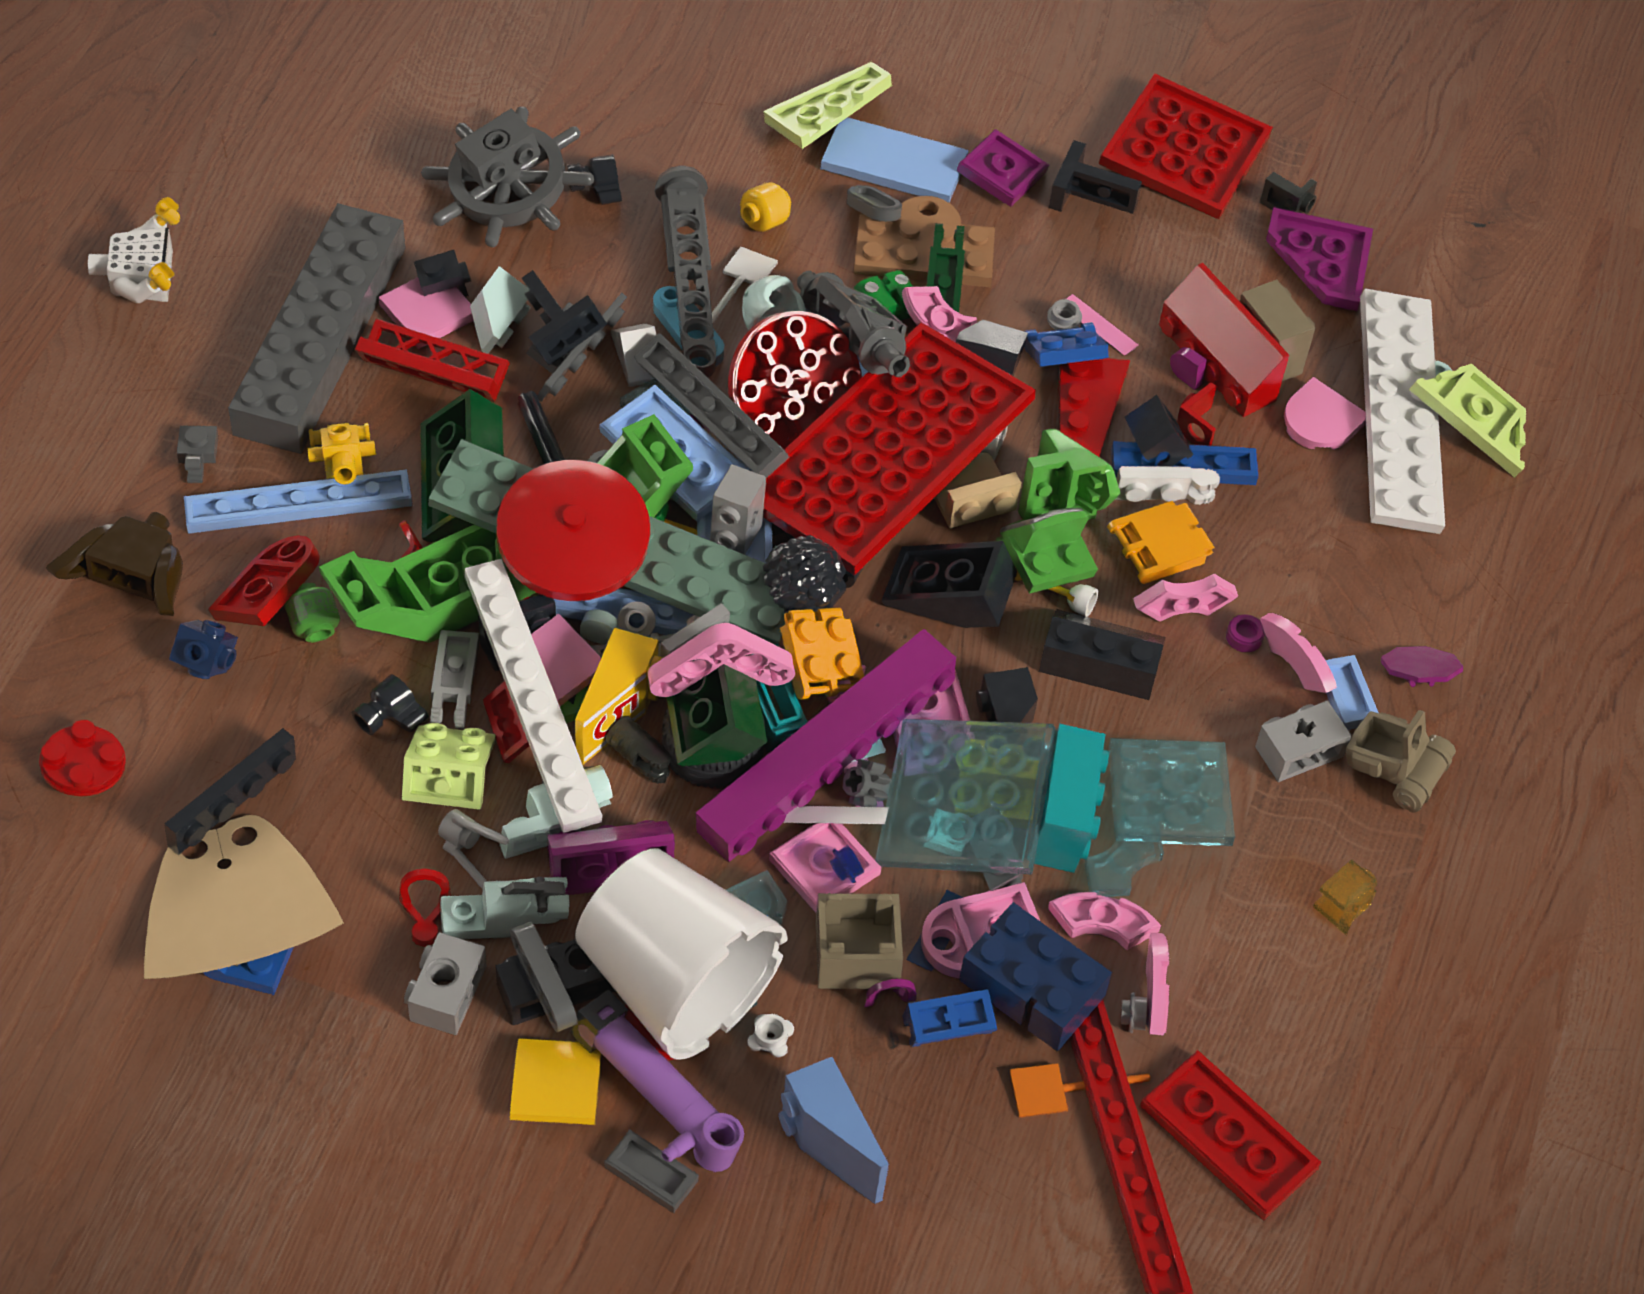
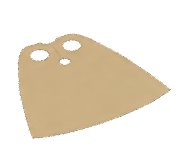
M246 815L231 819L223 827L217 830H209L201 841L207 844L208 849L200 858L187 859L182 853L178 855L169 847L167 848L161 863L149 910L144 958V979L192 975L256 960L321 936L343 924V921L309 864L276 827L257 815ZM252 827L257 832V837L252 843L244 846L233 843L232 835L237 829ZM222 859H229L232 862L231 866L227 869H220L217 864Z

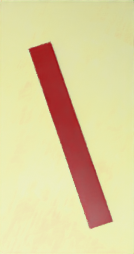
M1102 1000L1071 1035L1070 1041L1082 1081L1085 1083V1092L1145 1293L1194 1294L1106 1007Z

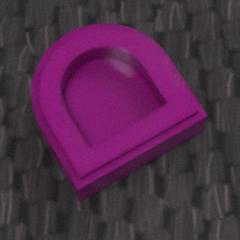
M1186 347L1181 348L1171 356L1170 365L1178 378L1194 390L1203 384L1206 359Z

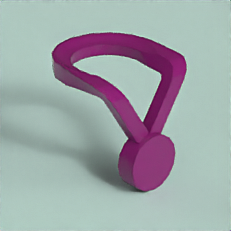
M890 979L874 984L866 992L867 998L864 1007L873 1006L880 991L891 987H900V989L892 990L903 1001H916L917 994L914 983L905 979Z

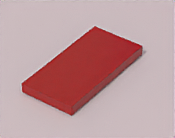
M1199 1050L1193 1053L1141 1101L1140 1107L1263 1221L1311 1177L1322 1163Z

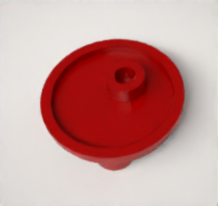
M89 720L76 721L72 726L54 733L42 747L39 757V767L45 781L55 790L72 796H92L110 789L120 780L126 766L125 751L119 740L112 733L95 726Z

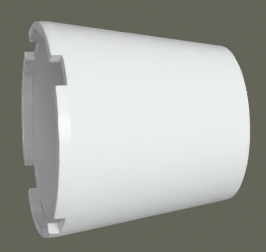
M649 849L627 860L598 888L579 919L576 929V941L662 1049L670 1057L679 1060L694 1056L708 1048L709 1041L706 1040L720 1028L727 1033L755 1004L772 980L782 961L783 955L778 951L779 944L782 945L787 941V933L776 921L664 851Z

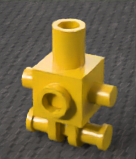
M349 423L332 424L320 430L313 431V429H309L311 448H307L309 463L324 461L326 479L334 478L340 484H349L355 480L356 475H363L361 457L376 455L375 443L370 441L368 423L360 426L349 425Z

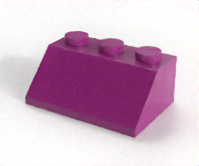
M644 820L634 825L617 827L604 825L593 830L570 831L566 833L561 831L557 834L547 835L551 877H567L565 895L596 892L616 869L633 856L645 850L660 849L674 858V833L667 820L658 822Z

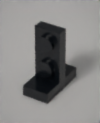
M1073 140L1052 185L1049 209L1062 212L1069 194L1134 214L1142 182L1084 164L1086 144Z
M533 270L522 277V280L529 289L524 294L536 312L541 308L544 310L539 316L546 325L530 335L529 338L548 365L554 363L607 325L588 295L566 311H563Z

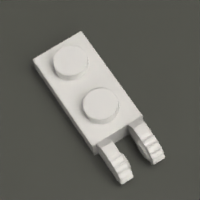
M1121 466L1116 478L1120 494L1115 500H1129L1133 502L1164 500L1169 502L1187 499L1194 505L1209 504L1215 498L1216 491L1214 488H1217L1219 485L1220 477L1213 469Z

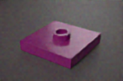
M995 129L959 162L956 171L1011 207L1046 174L1049 164Z

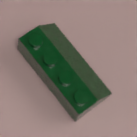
M471 389L421 423L422 539L426 542H437L474 525L429 506V497L461 439L504 456L502 407Z

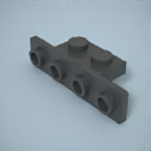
M623 293L617 297L602 315L606 323L612 328L625 313L621 306L627 296ZM568 302V304L562 310L566 311L568 308L573 306V304ZM605 326L551 365L547 364L535 345L532 344L526 354L552 373L537 395L540 402L549 393L553 396L558 394L568 381L564 377L567 371L570 370L575 373L587 358L583 352L588 347L594 351L606 336V333L602 331Z

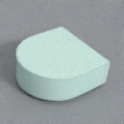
M589 610L585 613L581 622L580 636L589 641L607 644L613 629H619L617 618L604 610Z

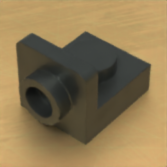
M1272 172L1265 180L1259 203L1271 210L1274 207L1307 214L1317 199V196L1314 195L1317 182L1310 179L1300 188L1277 173Z

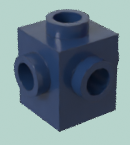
M194 620L181 623L169 660L187 667V672L192 676L210 679L211 676L227 673V670L232 667L236 659L237 652L234 648L238 637L225 632L226 627L215 621L204 620L203 622Z

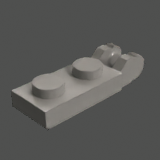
M440 631L431 689V723L441 724L443 721V702L457 703L456 710L454 711L455 728L464 729L467 717V703H471L480 641L479 633Z

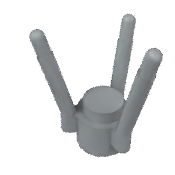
M457 809L450 811L444 817L438 830V835L446 840L443 849L457 859L483 890V884L487 880L460 849L463 847L466 849L472 848L477 843L480 835L503 845H507L509 839L501 835V833L477 823Z

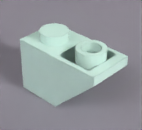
M501 267L497 268L470 305L481 351L487 354L495 345H498L500 348L504 346L514 332L509 328V325L512 321L519 324L531 308L526 304L528 299L524 295L529 291L528 287Z

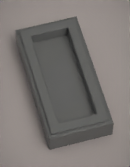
M631 1130L626 1133L604 1161V1168L672 1213L678 1209L699 1181L697 1173L675 1159L671 1162L665 1161L662 1157V1150Z

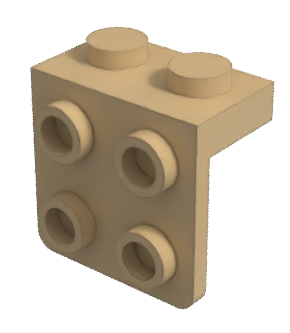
M980 453L934 499L949 528H954L1017 510L1021 481L1016 472L1001 475L992 456L988 453Z

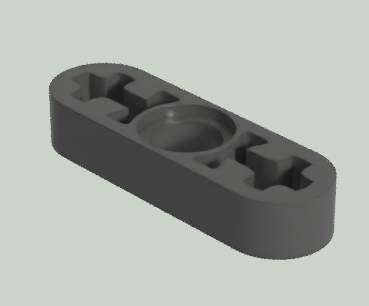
M529 921L511 928L510 935L516 953L553 1029L559 1032L577 1025V1016L573 1004L533 923Z

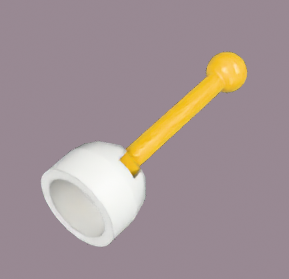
M1017 571L1015 580L1021 581L1022 579ZM1075 585L1070 590L1061 586L1048 589L1066 596L1070 609L1086 617L1092 612L1098 598V589L1089 585Z

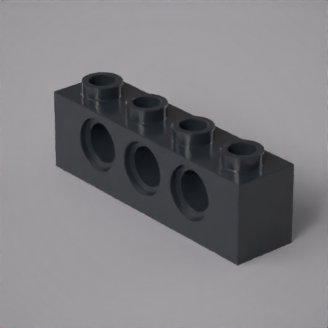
M576 939L565 943L553 942L545 946L573 1005L597 998L608 989L611 992H615V989L577 944ZM518 955L511 956L501 964L496 965L497 987L512 1025L514 1026L546 1015ZM578 963H585L590 967L579 970L572 966Z

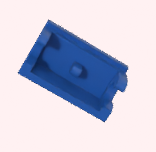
M988 989L908 1003L902 1015L904 1026L910 1027V1047L977 1034H989L998 1029Z

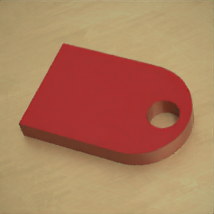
M301 535L287 537L273 543L249 563L208 608L209 612L217 621L265 626L314 572L320 560L317 548L310 538Z

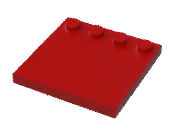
M1154 73L1102 152L1098 164L1125 177L1141 181L1143 185L1219 220L1269 139L1273 127Z

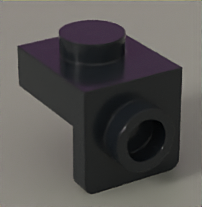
M455 250L414 261L424 296L457 286L464 297L469 296L465 283L472 282L465 261L458 263Z

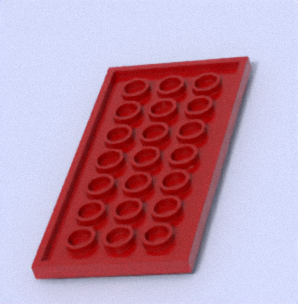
M922 322L904 338L906 341L904 356L908 357L910 361V367L906 374L895 377L894 374L892 376L889 372L878 375L868 371L784 449L789 458L766 478L763 518L795 538L811 535L829 544L840 555L845 569L854 576L1035 400L1036 389Z

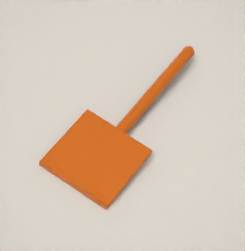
M1058 1063L1010 1069L1009 1071L1019 1118L1067 1112L1068 1107L1064 1092L1085 1090L1084 1081L1063 1084ZM1146 1073L1127 1076L1129 1084L1148 1082L1151 1080V1076Z

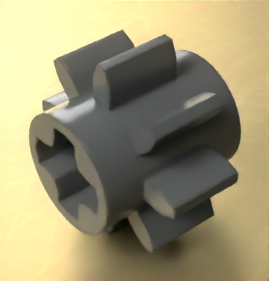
M858 759V767L855 766L847 769L844 775L843 790L851 796L849 798L850 804L861 807H877V802L888 798L892 780L886 773H883L886 765Z

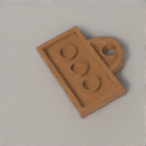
M917 196L901 203V218L896 221H878L864 214L859 215L854 274L884 277L885 273L900 270L903 271L908 279L927 281L930 247L933 246L935 223L943 224L944 237L941 242V247L954 249V231L957 225L965 226L963 240L965 257L962 285L991 287L995 227L961 224V217L957 209L949 202L933 196ZM930 210L934 212L935 215L926 216L923 215L921 211Z

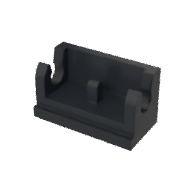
M1155 395L1125 416V420L1137 445L1147 461L1157 457L1161 452H1168V457L1161 460L1157 466L1172 467L1185 457L1189 459L1194 455L1175 417L1158 395Z

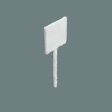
M740 246L723 270L724 274L737 279L712 312L713 323L743 281L752 284L759 279L769 276L777 265L778 260Z

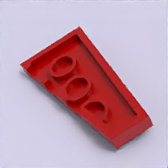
M1105 358L1059 364L1058 431L1098 457L1101 456L1129 369L1130 360Z

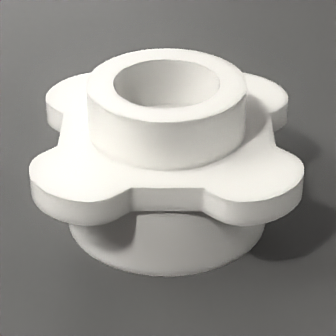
M758 1015L754 1020V1034L748 1037L749 1048L753 1051L764 1050L771 1052L774 1057L784 1056L788 1049L786 1045L787 1039L794 1033L793 1024L788 1020H784L779 1015ZM768 1033H773V1034L775 1035V1037H774V1038H768V1037H767V1034H768Z

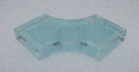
M1158 820L1119 822L1117 829L1118 837L1115 843L1105 852L1088 856L1085 860L1089 892H1096L1097 895L1107 897L1130 896L1132 889L1131 880L1136 872L1146 865L1158 863L1163 859L1164 850Z

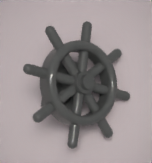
M524 106L518 107L516 112L512 108L475 132L465 123L457 124L455 130L462 140L455 144L457 152L454 154L449 167L426 166L421 171L422 177L426 180L448 181L454 199L453 203L433 216L434 224L443 226L463 213L471 220L488 226L485 243L488 247H496L498 245L502 227L522 225L536 218H539L548 229L552 231L557 230L560 227V220L549 209L561 196L564 186H589L594 182V176L590 172L565 170L560 150L580 137L581 132L579 128L575 126L570 127L552 139L543 131L530 127L527 124L529 111ZM544 160L549 162V171L530 170ZM465 181L477 182L479 186L468 192L465 189ZM525 184L542 185L533 193ZM496 192L494 204L482 201ZM517 195L520 198L519 201L508 203L509 197Z

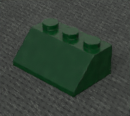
M725 664L682 692L667 697L678 765L693 766L739 761L767 743L756 680Z

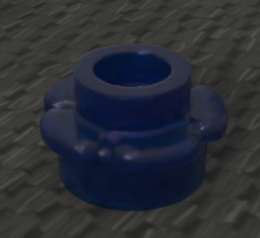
M848 845L840 850L834 848L832 852L835 858L829 861L834 872L841 881L848 878L851 883H855V878L864 873L859 860Z

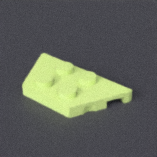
M1465 365L1459 367L1456 371H1444L1429 380L1420 378L1410 387L1409 390L1513 477H1516L1524 469L1525 462L1520 460V449L1525 445L1523 425L1526 423V408L1474 365Z

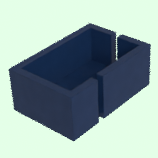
M1012 902L992 924L990 933L985 932L963 956L959 981L973 991L988 989L992 1005L1020 1025L1026 1020L1031 1000L1035 1005L1032 1009L1028 1031L1058 1052L1106 996L1112 972Z

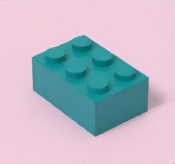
M1059 723L1042 767L1028 863L1074 873L1080 859H1087L1091 840H1096L1100 827L1101 817L1095 816L1096 806L1100 807L1105 791V783L1099 782L1100 774H1104L1106 771L1110 753L1108 750H1104V733Z

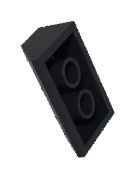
M1056 609L1045 641L1039 672L1149 700L1166 637Z

